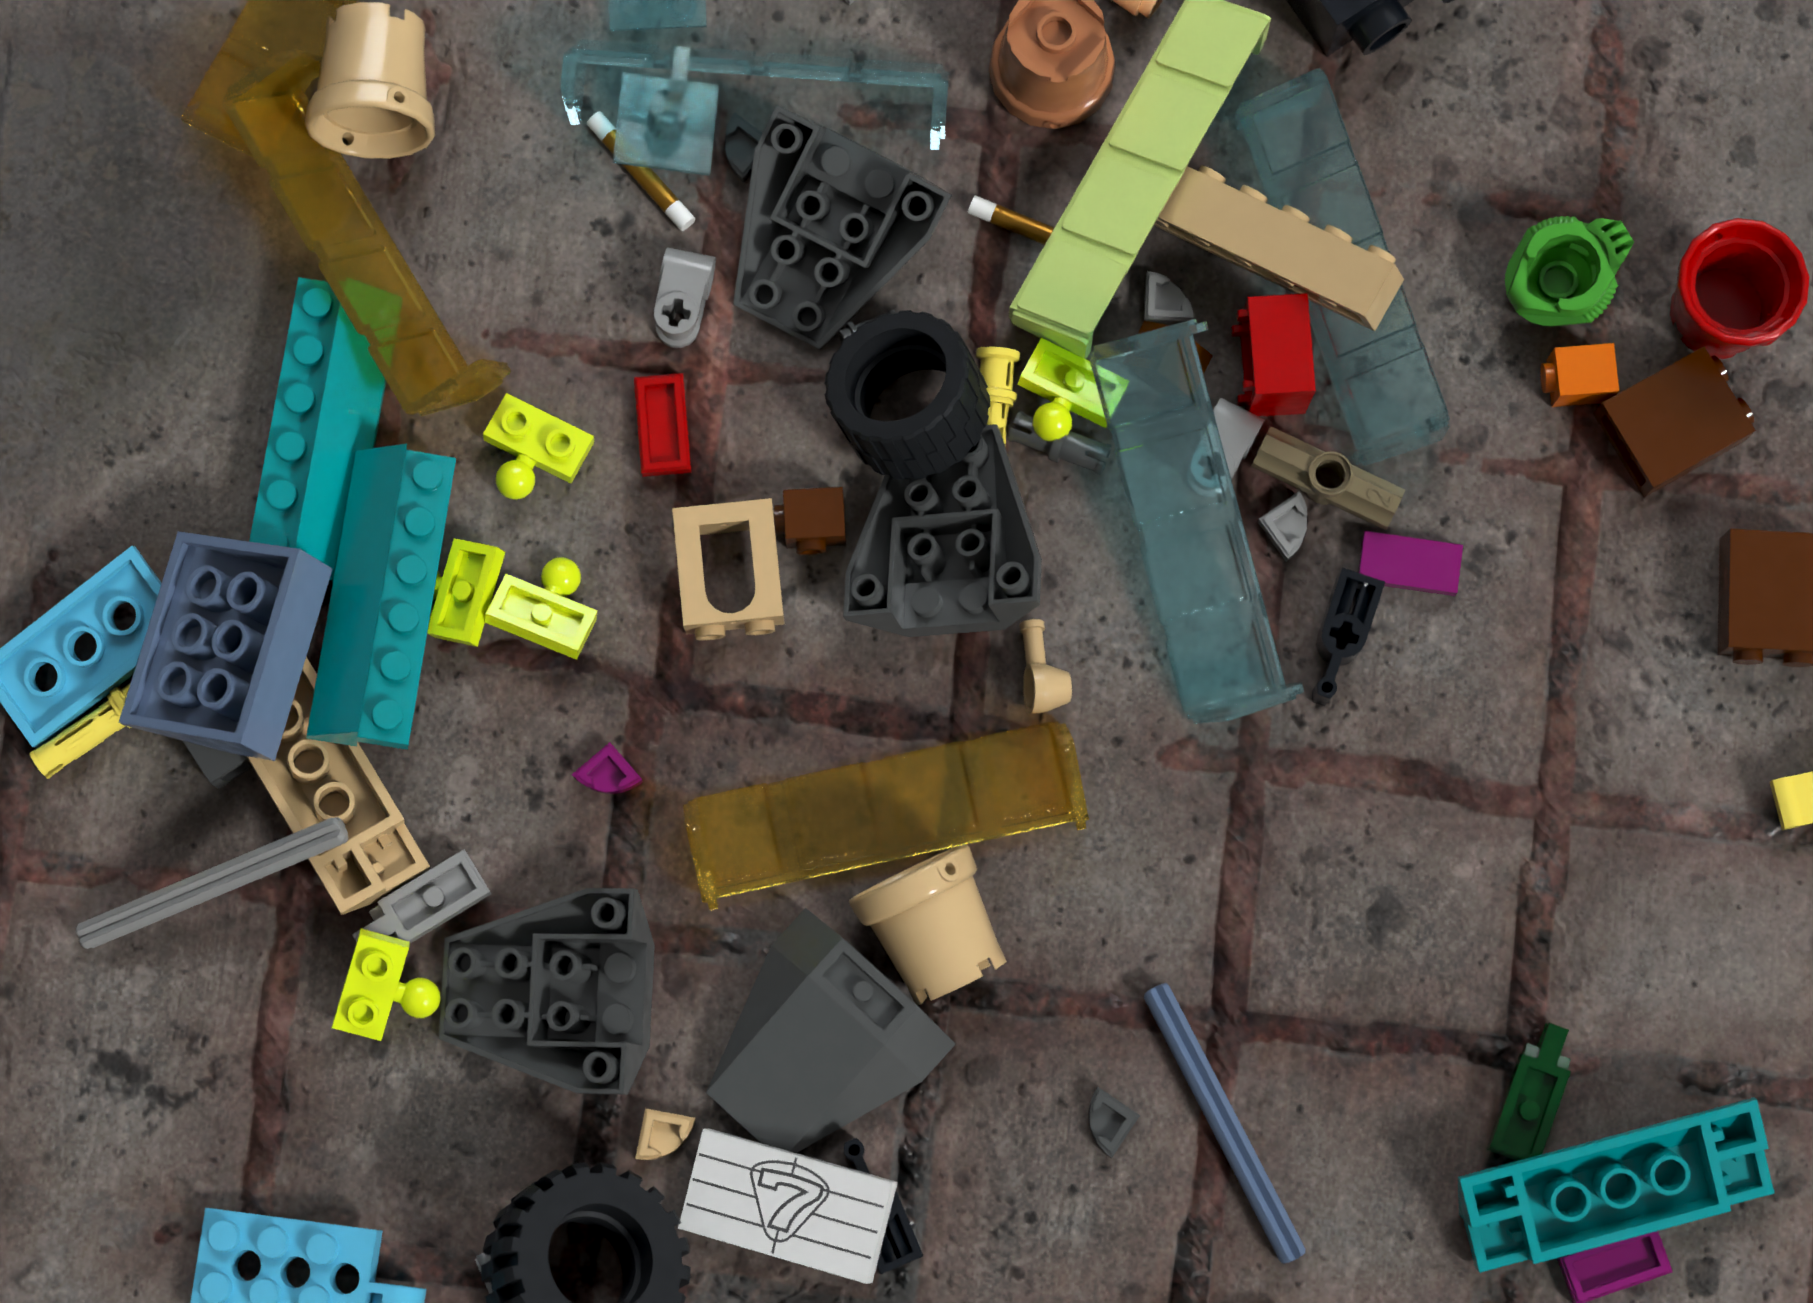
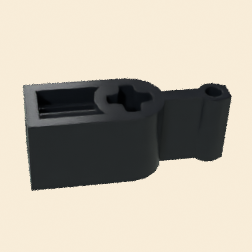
M1343 567L1337 575L1317 635L1316 647L1318 654L1327 664L1322 679L1312 691L1313 703L1325 706L1337 691L1335 678L1339 666L1353 661L1365 645L1385 581ZM1355 591H1358L1351 614H1348L1355 595ZM1338 630L1347 632L1346 640L1349 643L1344 650L1335 647L1336 639L1332 636H1335Z
M855 1138L845 1142L844 1153L846 1157L854 1162L857 1171L870 1174L863 1158L865 1148L861 1141ZM852 1146L860 1148L858 1155L853 1156L849 1153ZM896 1191L887 1224L901 1257L896 1258L885 1232L877 1263L880 1274L923 1257V1253Z

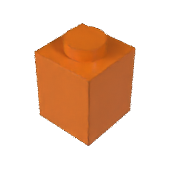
M1614 343L1555 347L1546 359L1547 363L1541 364L1540 378L1543 393H1550L1552 407L1599 404L1617 395L1619 392Z

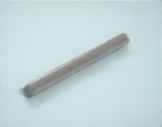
M339 817L329 818L83 921L76 926L79 942L85 949L95 948L346 843L349 838L345 824Z

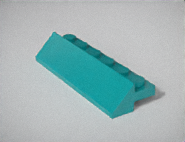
M298 277L249 542L303 550L332 568L328 584L333 585L355 455L357 450L375 447L401 301L345 279L343 284Z
M407 443L356 451L306 739L356 747L358 742L408 750L456 458L407 450Z
M1750 1098L1459 1176V1216L1464 1221L1476 1270L1481 1273L1525 1260H1530L1533 1264L1730 1212V1205L1774 1194L1764 1151L1769 1149L1757 1099Z

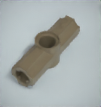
M1270 426L1251 467L1305 492L1315 503L1322 505L1331 504L1383 530L1388 528L1405 492V489L1352 465L1341 453L1334 451L1324 452ZM1323 468L1334 470L1340 477V486L1331 489L1323 487L1316 479V471Z

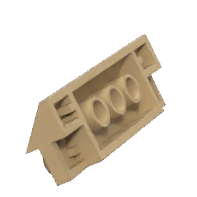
M306 657L275 761L248 756L247 758L292 834L329 818L339 817L343 820L349 835L348 841L308 858L338 911L343 915L376 903L390 892L430 870V865L404 824L402 814L359 743H357L356 747L306 739L317 673Z

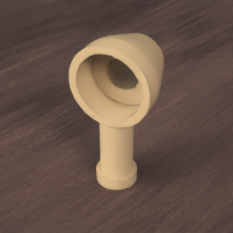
M1031 619L1021 622L1019 627L1020 633L1023 634L1026 659L1023 693L1028 713H1044L1068 704L1072 696L1071 677L1068 671L1046 665L1043 640L1044 621Z

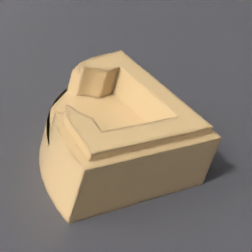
M645 1108L635 1159L655 1160L676 1151L690 1136L696 1118Z

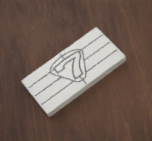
M706 1128L702 1131L680 1218L681 1224H679L678 1229L870 1284L873 1283L898 1182Z

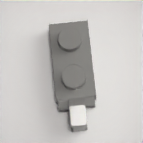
M464 849L377 901L379 905L369 911L374 921L362 929L410 941L411 944L492 893ZM360 930L352 934L355 942H357Z

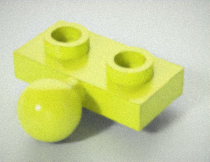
M1042 337L1018 381L1019 386L1051 401L1041 405L1033 416V428L1036 434L1043 440L1050 442L1069 434L1072 427V417L1069 411L1106 428L1129 384V380Z
M508 393L505 394L483 433L485 442L517 457L515 460L504 463L498 469L495 480L499 492L506 498L514 500L528 496L535 485L534 466L572 484L594 444L593 435Z
M453 539L443 576L441 577L439 571L437 572L433 597L435 603L427 634L434 638L478 647L485 624V614L491 603L505 556L503 550L495 546Z
M564 557L550 560L544 566L541 574L544 589L505 574L486 611L485 623L577 660L597 620L598 610L565 598V596L574 593L580 585L581 573L576 563Z
M360 928L333 1019V1029L381 1041L393 1001L400 1003L403 1010L414 1018H426L437 1010L441 997L440 991L434 982L426 978H414L407 983L399 982L410 941Z

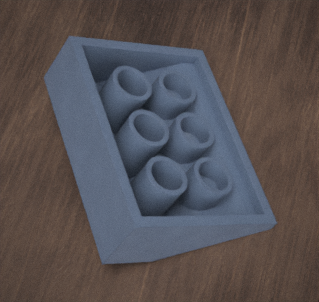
M178 531L118 723L232 754L275 761L332 568L298 548Z

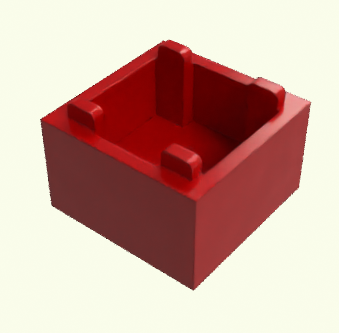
M1308 293L1247 297L1244 309L1237 310L1236 313L1239 325L1231 327V336H1240L1243 369L1242 391L1244 394L1237 395V406H1245L1247 411L1259 417L1305 414L1316 392Z

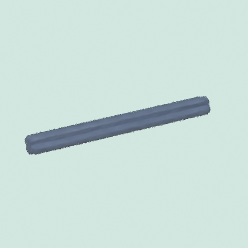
M1163 983L1148 990L1144 994V999L1279 1261L1285 1264L1298 1259L1305 1254V1247L1170 986Z

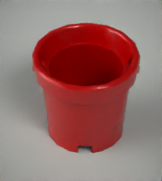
M1735 218L1715 223L1691 241L1679 263L1676 290L1671 298L1670 317L1672 324L1676 322L1678 330L1683 335L1681 338L1682 342L1693 351L1705 346L1710 356L1715 355L1719 359L1734 357L1737 353L1744 352L1751 347L1759 345L1768 346L1775 342L1796 324L1807 304L1810 277L1801 251L1786 233L1759 220Z

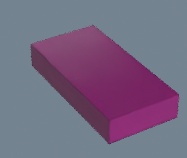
M1364 531L1358 573L1385 581L1384 586L1456 596L1458 593L1463 545Z
M1658 1231L1557 1258L1573 1303H1585L1673 1272Z

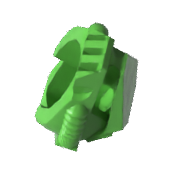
M1556 216L1544 219L1542 222H1538L1537 225L1527 229L1508 263L1505 274L1507 297L1520 316L1537 325L1563 326L1592 323L1594 318L1596 319L1599 317V314H1603V310H1606L1607 305L1611 304V300L1614 298L1613 294L1616 293L1615 288L1618 287L1615 275L1628 255L1634 241L1621 220L1599 218L1591 223H1584L1576 217Z

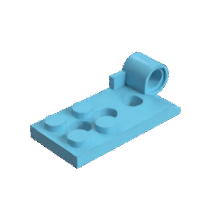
M130 546L0 648V703L32 747L38 748L47 743L106 697L113 688L120 686L133 676L162 584L135 546ZM129 602L135 609L136 619L129 629L121 631L114 623V612L119 605ZM90 633L96 640V652L89 660L81 661L75 654V643L81 635ZM50 663L57 671V682L52 689L43 692L36 684V673L41 666Z

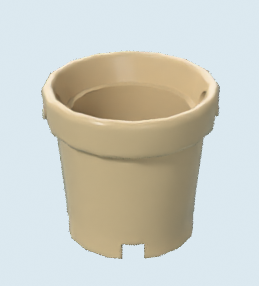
M358 2L343 5L337 8L336 21L329 15L318 87L308 103L305 117V126L312 139L330 150L362 158L390 159L412 155L428 147L435 137V121L432 106L427 101L424 50L425 26L421 18L405 9L404 20L391 17L390 4L380 2ZM343 138L348 141V145L343 143Z
M966 844L956 846L920 862L864 890L849 900V904L859 921L863 925L871 926L906 984L916 1005H921L928 996L932 1001L983 976L981 970L991 966L987 958H990L995 969L1007 962L997 942L973 878L977 867L971 850Z

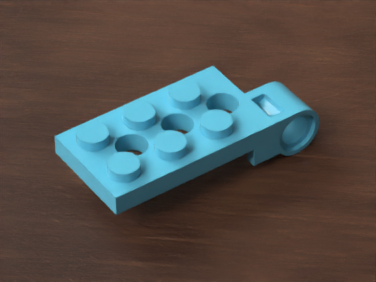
M205 1208L190 1303H425L427 1289L375 1282L383 1233L381 1230ZM253 1251L260 1258L261 1269L254 1279L247 1281L239 1274L238 1262L244 1253ZM301 1257L307 1261L310 1267V1276L304 1285L294 1287L287 1279V1268L292 1260ZM346 1264L353 1265L359 1273V1284L349 1294L342 1293L336 1285L337 1272Z

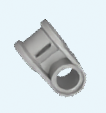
M669 247L666 248L654 307L656 332L659 339L665 345L672 348H683L690 345L697 338L705 303L709 298L712 287L716 257ZM676 313L684 314V319L679 321L678 327L669 325V321L675 318Z
M1220 398L1201 434L1202 438L1187 470V483L1191 490L1198 496L1212 498L1222 494L1229 486L1242 459H1245L1265 420ZM1210 462L1215 463L1219 466L1217 474L1211 480L1205 479L1202 476L1204 468H1207Z

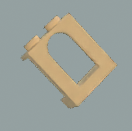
M772 498L672 508L685 633L695 634L696 640H715L724 638L725 630L745 629L746 635H765L775 632V625H784ZM750 530L755 594L750 605L742 611L723 613L715 609L707 599L700 535Z

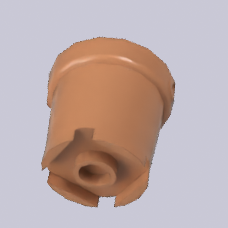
M1019 0L1010 13L1009 20L994 41L989 64V74L994 94L1011 115L1030 126L1059 129L1079 124L1100 109L1112 90L1116 64L1109 36L1105 32L1102 10L1094 0Z

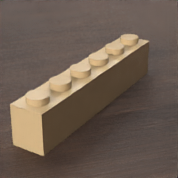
M1201 165L1198 171L1188 166L1186 167L1184 174L1154 226L1293 293H1308V300L1373 331L1377 329L1404 281L1395 265L1396 258L1374 245H1369L1367 250L1351 243L1353 238L1332 225H1326L1325 229L1322 230L1309 224L1310 218L1292 206L1284 205L1282 210L1267 204L1268 198L1249 186L1242 185L1240 190H1237L1225 184V177L1209 167Z

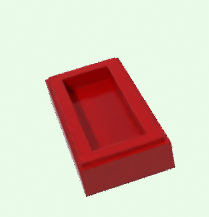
M683 373L634 377L642 477L692 473Z

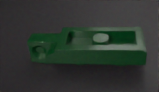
M1545 1023L1537 1046L1526 1043L1522 1054H1519L1486 1150L1515 1161L1538 1156L1543 1153L1571 1073L1568 1070L1571 1059L1560 1055L1569 1031L1568 1029L1552 1023Z

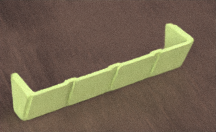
M1184 0L1011 303L1009 318L1014 325L1040 339L1042 337L1087 359L1091 351L1093 332L1118 287L1128 273L1139 250L1169 197L1175 190L1250 54L1258 55L1260 53L1270 26L1271 18L1268 15L1224 0Z

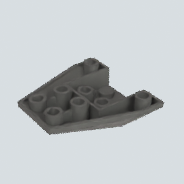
M776 105L754 151L733 305L818 349H822L931 239L952 194L917 173L861 144Z
M997 424L986 425L976 446L972 447L967 452V456L959 463L956 462L948 467V470L916 480L915 478L894 479L892 476L885 474L846 570L843 610L845 620L906 637L1005 630L1040 605L1042 558Z
M586 888L446 937L444 942L439 1039L575 1093L628 1095L650 1047L655 951L654 941L638 889Z
M805 908L771 945L706 1093L760 1143L798 1153L921 1083L956 1044L919 1006L854 947Z

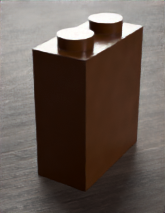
M1705 346L1602 402L1593 413L1643 498L1742 444L1756 431L1752 425L1754 423V416L1750 407L1742 398L1736 399L1727 384L1729 377L1725 366L1717 356H1710Z
M1729 529L1720 538L1718 655L1733 656V663L1743 665L1762 664L1763 658H1782V665L1787 667L1813 666V533Z

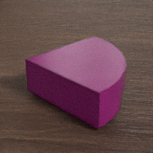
M610 742L572 774L586 788L605 794L622 793L637 787L643 782L642 778Z

